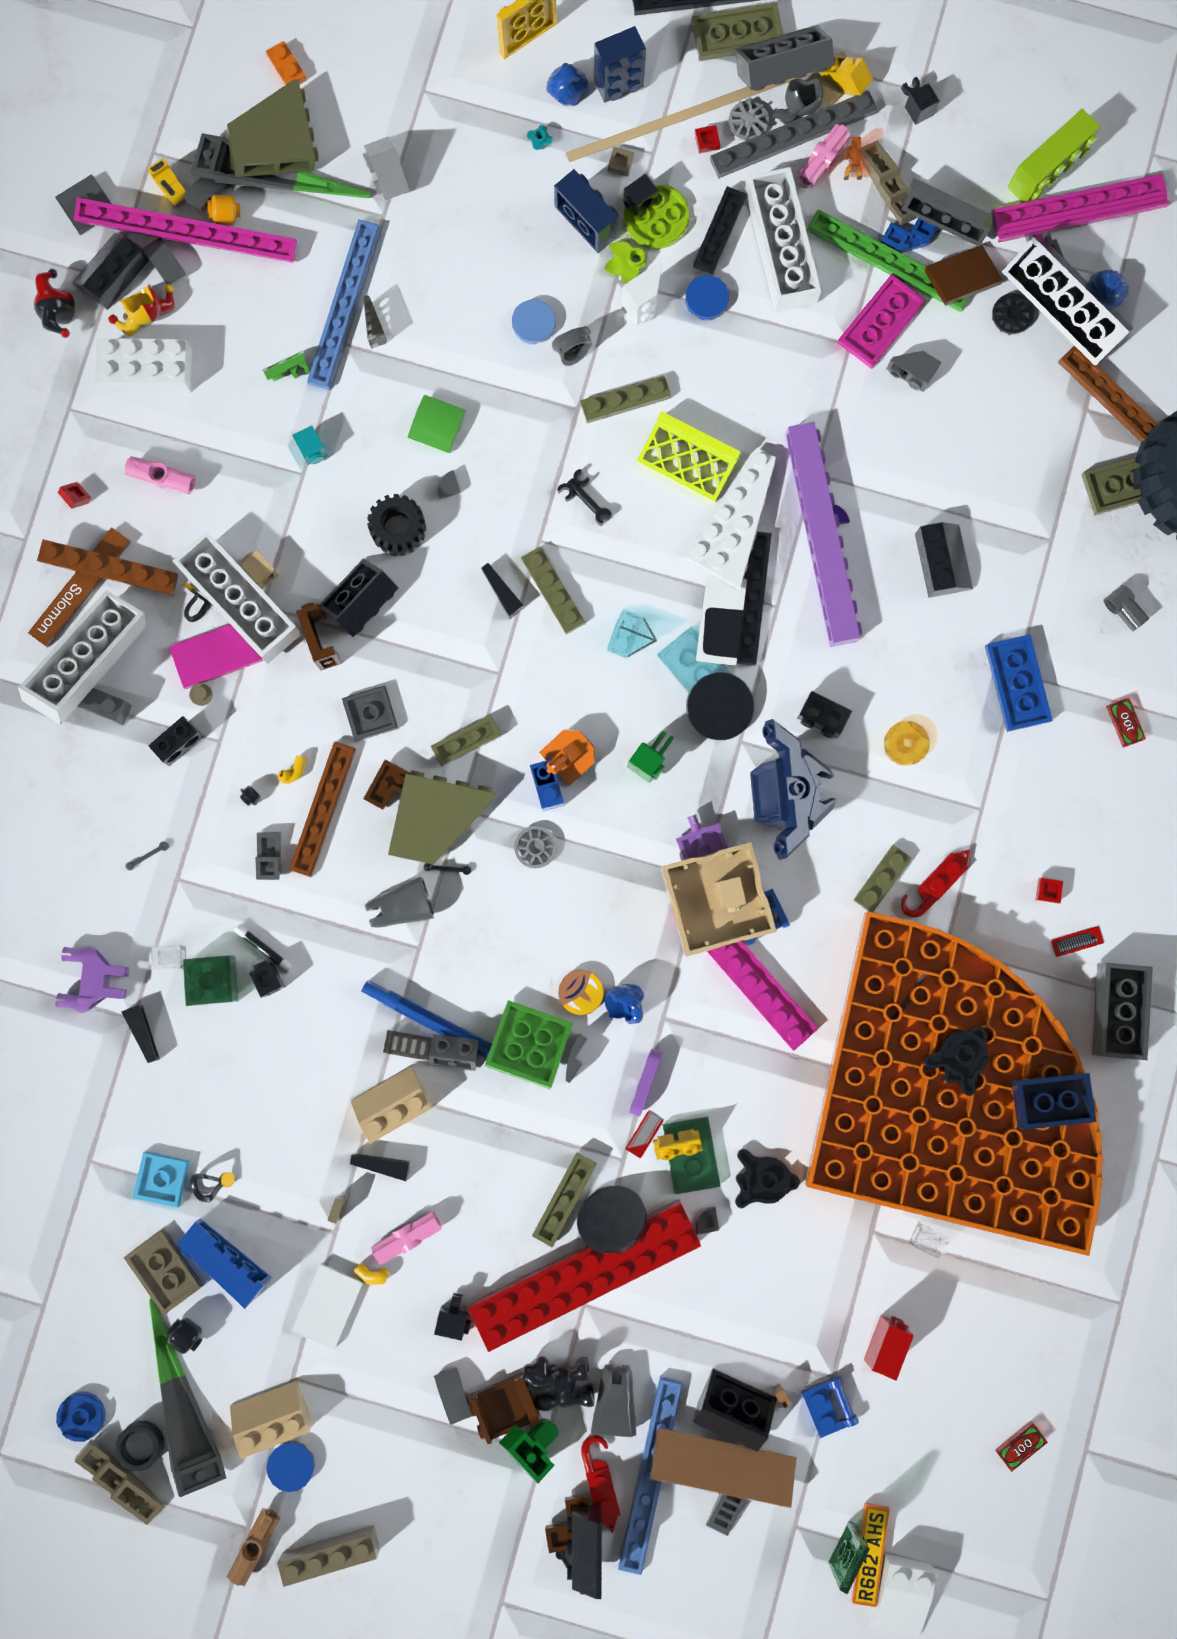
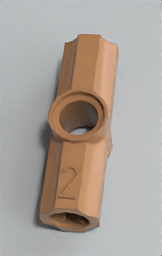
M265 1508L261 1509L227 1575L233 1584L244 1587L247 1584L281 1518L275 1511ZM249 1543H255L259 1550H251Z

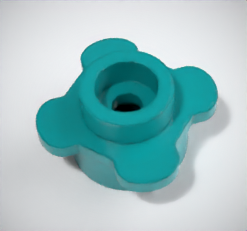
M540 125L538 129L530 130L527 133V138L531 140L535 150L545 149L552 143V136L548 135L547 127L544 125Z

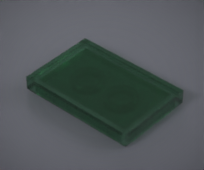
M708 1116L662 1124L664 1135L673 1133L674 1141L679 1140L677 1132L694 1129V1131L698 1130L703 1150L698 1151L696 1154L678 1155L669 1160L674 1194L721 1187Z
M851 1520L848 1521L828 1561L839 1590L847 1595L870 1550L858 1525Z

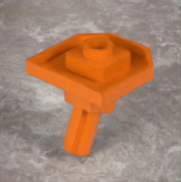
M564 729L539 752L545 760L552 759L546 765L548 768L547 772L549 774L551 772L553 774L558 773L568 786L595 763V746L581 730Z

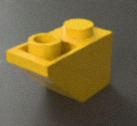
M834 56V66L828 67L824 72H819L823 78L841 92L849 95L861 96L873 80L863 58Z

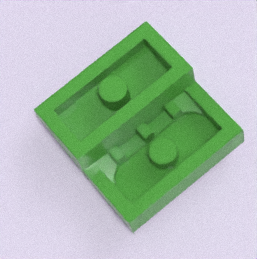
M424 394L407 438L451 453L457 431L460 430L466 410Z

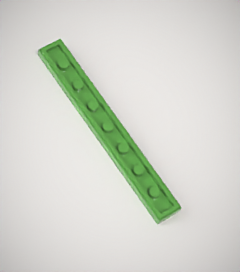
M817 210L807 228L808 232L889 275L893 274L902 282L942 302L924 271L925 265L825 212ZM969 297L948 306L961 312Z

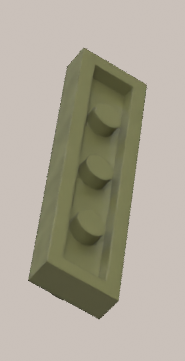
M665 375L580 400V405L588 424L671 399V393Z
M538 547L522 556L523 564L564 633L567 635L585 625L583 617L542 548Z
M578 1152L575 1153L532 1237L550 1247L554 1246L597 1162Z

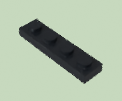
M726 186L694 261V268L712 275L714 274L746 200V193Z

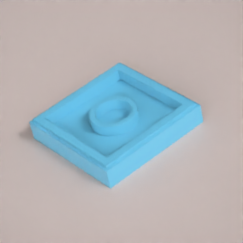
M143 1151L133 1198L177 1208L180 1207L191 1160Z

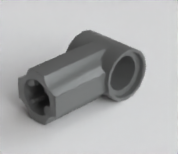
M1120 585L1103 601L1107 609L1113 614H1118L1131 631L1134 632L1150 618L1134 601V593L1126 585Z

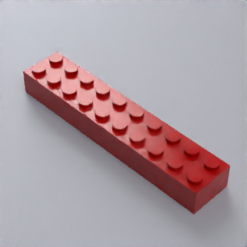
M678 1199L646 1215V1224L642 1237L633 1247L622 1253H597L586 1245L470 1302L468 1310L487 1351L490 1352L701 1247L702 1245L680 1200Z

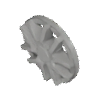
M751 99L743 102L739 101L730 111L728 119L729 128L736 137L747 141L767 131L769 113L763 104L751 101ZM748 105V111H745L744 106ZM733 125L740 126L738 131L734 128ZM756 125L763 128V130L760 131ZM742 129L747 130L746 136L740 134ZM750 130H752L756 135L749 136Z
M530 826L518 834L514 850L516 857L524 866L538 869L547 866L554 859L557 852V843L555 837L548 829L541 826ZM531 830H538V838H532ZM529 831L530 840L522 838L523 834ZM541 831H544L549 836L541 839ZM551 837L553 844L545 846L543 842ZM519 840L527 842V846H518ZM553 847V852L550 857V855L545 850ZM518 849L526 851L522 858L519 855ZM543 853L549 858L546 862H543L540 858V855ZM528 854L533 856L529 864L524 861ZM537 857L541 864L532 865Z

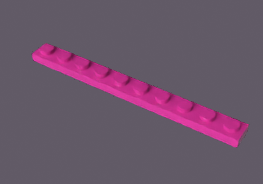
M76 198L73 220L78 223L294 263L297 240L293 238Z

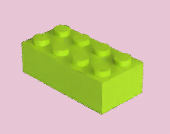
M1082 108L1018 166L1007 188L1022 203L1037 200L1044 193L1043 189L1047 185L1051 187L1060 178L1058 175L1062 172L1067 173L1074 166V161L1078 157L1082 159L1091 150L1090 146L1098 138L1096 134L1101 126Z

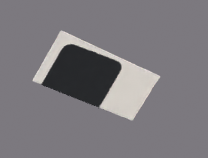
M707 575L696 661L736 666L747 579H743L740 591L716 576Z

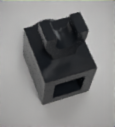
M915 77L912 80L914 88H910L907 82L902 84L901 90L906 96H909L905 109L915 125L934 116L940 100L929 83L920 87V81L918 77Z
M453 1293L450 1308L441 1306L434 1335L462 1341L464 1334L468 1335L471 1320L467 1319L469 1312L459 1310L463 1294Z

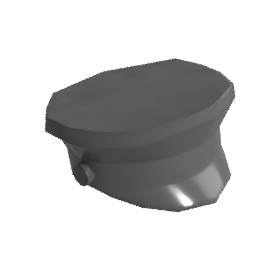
M587 326L571 329L553 340L552 348L559 353L561 362L564 365L572 366L587 354L592 346L590 339L591 330Z

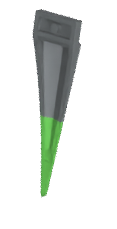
M204 133L201 134L191 168L193 176L214 179L216 183L372 198L370 192L334 182L306 171L235 177L228 139Z
M150 1298L149 1306L170 1467L178 1496L183 1497L222 1481L227 1477L221 1454L201 1413L175 1350L167 1343V1331L156 1304Z

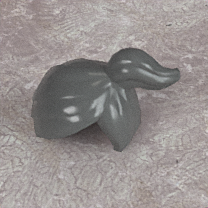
M818 78L811 79L810 81L804 79L791 80L785 93L787 109L777 110L772 115L773 119L776 118L783 124L793 122L799 115L814 113L822 104L824 94Z

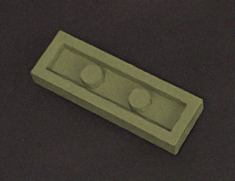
M490 715L431 745V748L440 766L443 767L502 737Z
M891 845L853 901L865 910L874 912L907 866L911 857L896 846Z

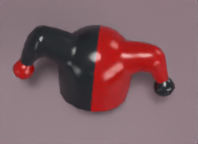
M49 269L48 272L38 273L35 278L37 294L33 303L34 310L41 319L44 329L67 338L70 335V331L67 328H61L58 324H69L75 311L74 299L70 292L53 288L50 285L49 279H55L58 274L55 269Z

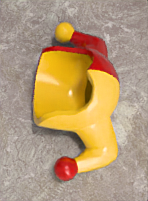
M150 284L135 294L121 299L120 302L128 318L126 322H121L116 315L112 314L108 317L109 323L115 325L125 335L133 336L142 325L153 323L160 315L168 313L175 308L173 286L170 284L164 286V291L166 292L165 299H159Z

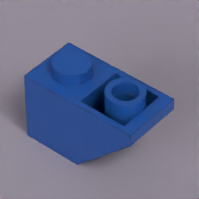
M552 759L530 765L542 812L564 806L557 776L552 772L550 774L547 772L548 768L546 765Z

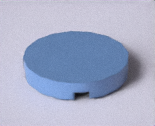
M537 299L527 300L515 308L512 315V328L515 335L522 342L528 344L542 343L547 341L554 332L555 314L552 308L545 302Z

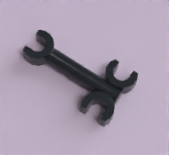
M578 469L574 472L572 479L558 486L557 492L560 494L563 490L569 491V494L565 497L566 502L570 501L575 493L595 514L596 523L602 526L603 521L600 519V515L605 514L608 518H611L612 513L607 508H600L582 489L589 484L590 479L587 477L583 481L578 480V476L582 474V470Z

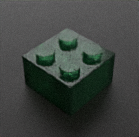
M235 956L183 959L186 1006L238 1002Z

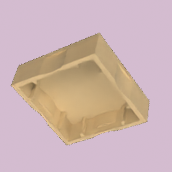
M752 842L660 867L684 956H691L728 944L777 932L768 899L762 889L760 870ZM740 877L746 904L741 905L742 910L728 913L727 909H721L715 883Z

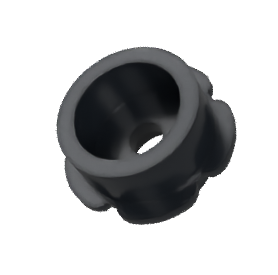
M250 785L245 789H240L242 801L248 806L251 804L256 806L257 802L261 799L256 790Z

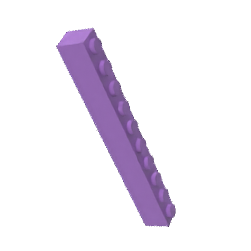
M815 422L789 426L785 435L830 647L856 643L860 635H862V627L860 622H857L855 616L857 604L851 597L853 585L851 579L847 578L848 561L846 557H843L841 550L844 548L843 538L841 535L838 536L837 527H839L838 515L833 512L832 506L835 505L834 495L829 493L830 476L828 471L825 472L823 464L826 459L824 450H820L819 442H821L820 430L816 429Z

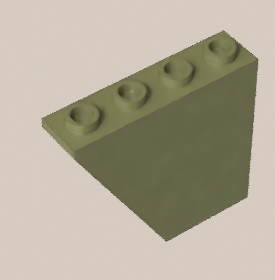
M298 79L292 80L227 124V139L235 177L314 171L315 161H318L317 147L312 145V142H314L313 128L308 127V122H310L309 110L304 108V103L306 102L304 88L300 89Z
M411 770V774H405L388 855L434 865L495 799L496 793L491 792L492 788L478 785V789L469 788L468 782L456 780L455 784L447 783V778L434 775L433 779L424 778L425 773Z

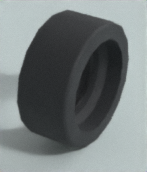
M136 1421L130 1424L118 1436L115 1443V1454L118 1462L130 1471H143L150 1468L161 1456L164 1449V1437L161 1430L149 1421ZM143 1432L151 1438L153 1451L148 1458L138 1460L128 1453L126 1442L131 1434Z

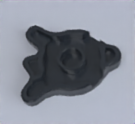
M974 1027L971 1030L953 1032L947 1036L937 1052L926 1055L923 1058L924 1065L927 1068L944 1067V1081L958 1083L962 1093L972 1096L976 1091V1078L984 1070L989 1058L986 1047V1030L982 1027Z
M744 1148L738 1151L737 1158L746 1168L744 1173H739L735 1177L740 1187V1192L735 1198V1204L738 1208H745L754 1202L774 1204L779 1202L790 1191L799 1187L800 1180L798 1176L791 1173L781 1160L769 1156L757 1157Z

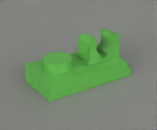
M303 351L262 369L267 380L272 378L273 381L283 378L285 376L284 372L288 371V369H290L295 379L298 378L296 373L297 365L303 367L306 374L309 373V368L304 359L306 356Z

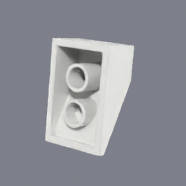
M884 1554L877 1606L874 1609L871 1625L873 1629L915 1638L920 1637L933 1600L937 1573L931 1563Z

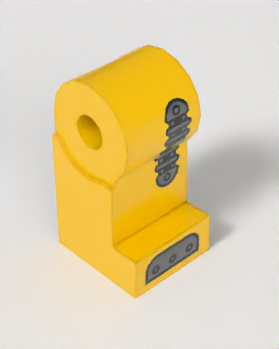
M164 158L147 168L152 180L173 206L185 200L183 195L186 191Z

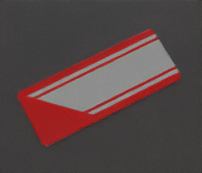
M648 1111L625 1149L636 1157L641 1158L663 1120Z

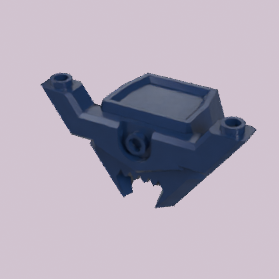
M770 719L765 721L762 734L767 744L778 752L779 757L762 763L750 772L755 822L783 830L776 837V842L774 843V852L777 854V858L782 860L793 853L810 836V830H813L834 809L837 798L821 801L823 797L819 794L822 790L818 787L822 784L818 780L820 778L831 779L834 774L829 767L806 749H801V742L796 736L775 720Z

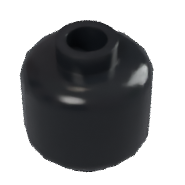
M184 1317L181 1320L177 1318L166 1333L168 1336L167 1343L181 1354H185L189 1350L194 1352L203 1340L200 1338L202 1328L188 1317Z

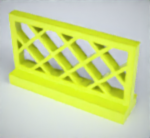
M661 411L637 462L716 502L741 452ZM659 428L668 432L669 441L657 444L655 435ZM671 434L678 438L672 439ZM654 440L655 445L650 447L652 441ZM686 441L690 450L677 454L674 442ZM671 444L675 455L662 459L659 447ZM657 449L660 460L652 463L644 460L647 451ZM700 450L707 452L709 461L697 464L694 452ZM691 454L694 466L682 469L679 457ZM676 459L679 471L667 472L664 462ZM723 460L730 464L726 472L716 474L714 462ZM711 464L714 476L701 479L698 468ZM696 469L699 481L693 483L685 481L683 473ZM681 474L682 479L675 475ZM723 476L719 484L718 478ZM716 480L718 488L714 495L705 491L704 482ZM700 484L702 489L696 487L695 485Z

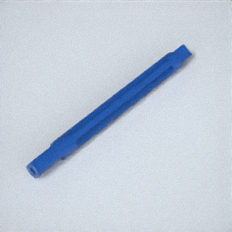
M370 980L365 982L361 992L436 1033L478 1040L477 1054L487 1059L492 1043L391 990L389 991Z

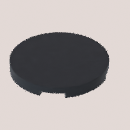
M725 672L708 674L700 678L688 693L686 700L688 720L698 733L708 739H732L747 728L753 717L754 700L752 693L746 683L733 674Z
M607 1186L592 1193L582 1204L577 1216L578 1232L584 1243L597 1253H622L633 1247L642 1237L647 1211L641 1198L633 1190L623 1186Z

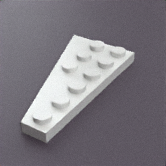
M758 447L684 554L686 560L740 591L759 527L762 509L765 505L768 487L770 486L776 465V457Z

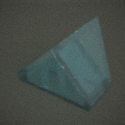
M623 609L615 624L607 651L628 658L658 640L643 616Z

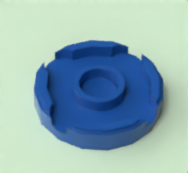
M703 275L695 278L686 290L685 304L689 312L702 320H713L720 317L729 303V291L726 284L721 279L712 275Z
M77 1392L68 1396L60 1404L56 1413V1423L63 1432L62 1435L74 1442H84L94 1437L102 1429L105 1422V1408L102 1401L96 1395L89 1392Z
M296 1441L283 1442L268 1457L266 1466L267 1476L272 1485L279 1490L286 1492L298 1491L306 1486L312 1478L315 1462L313 1454L304 1444Z

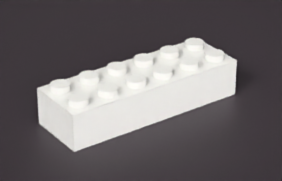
M791 167L747 176L745 192L774 311L817 303L821 288Z
M207 531L172 560L178 569L267 664L301 635L293 622Z
M106 590L21 683L18 689L22 701L57 723L62 724L146 628L144 612Z

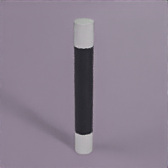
M239 924L235 928L234 932L285 972L289 973L294 967L292 964Z

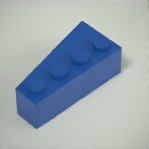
M201 1218L194 1222L177 1244L181 1248L180 1251L186 1257L192 1258L203 1271L211 1276L244 1309L256 1299L272 1279L268 1273Z

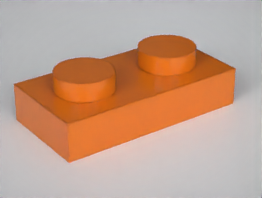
M285 41L265 51L284 85L294 79L299 80V85L307 81L306 75Z

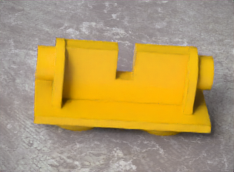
M691 1129L677 1132L678 1141H674L673 1133L657 1136V1139L653 1140L657 1160H670L678 1155H693L703 1150L699 1131Z

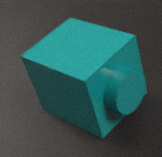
M312 425L292 435L307 465L320 463L324 457L328 456Z

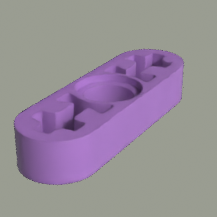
M653 1049L649 1052L629 1113L640 1117L662 1056L661 1052Z

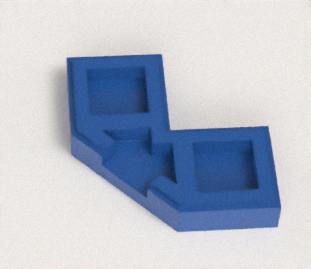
M918 218L910 232L891 222L881 239V243L900 253L928 246L938 227Z

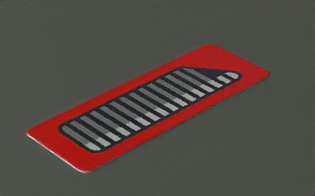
M1099 926L1051 940L1056 957L1104 943Z

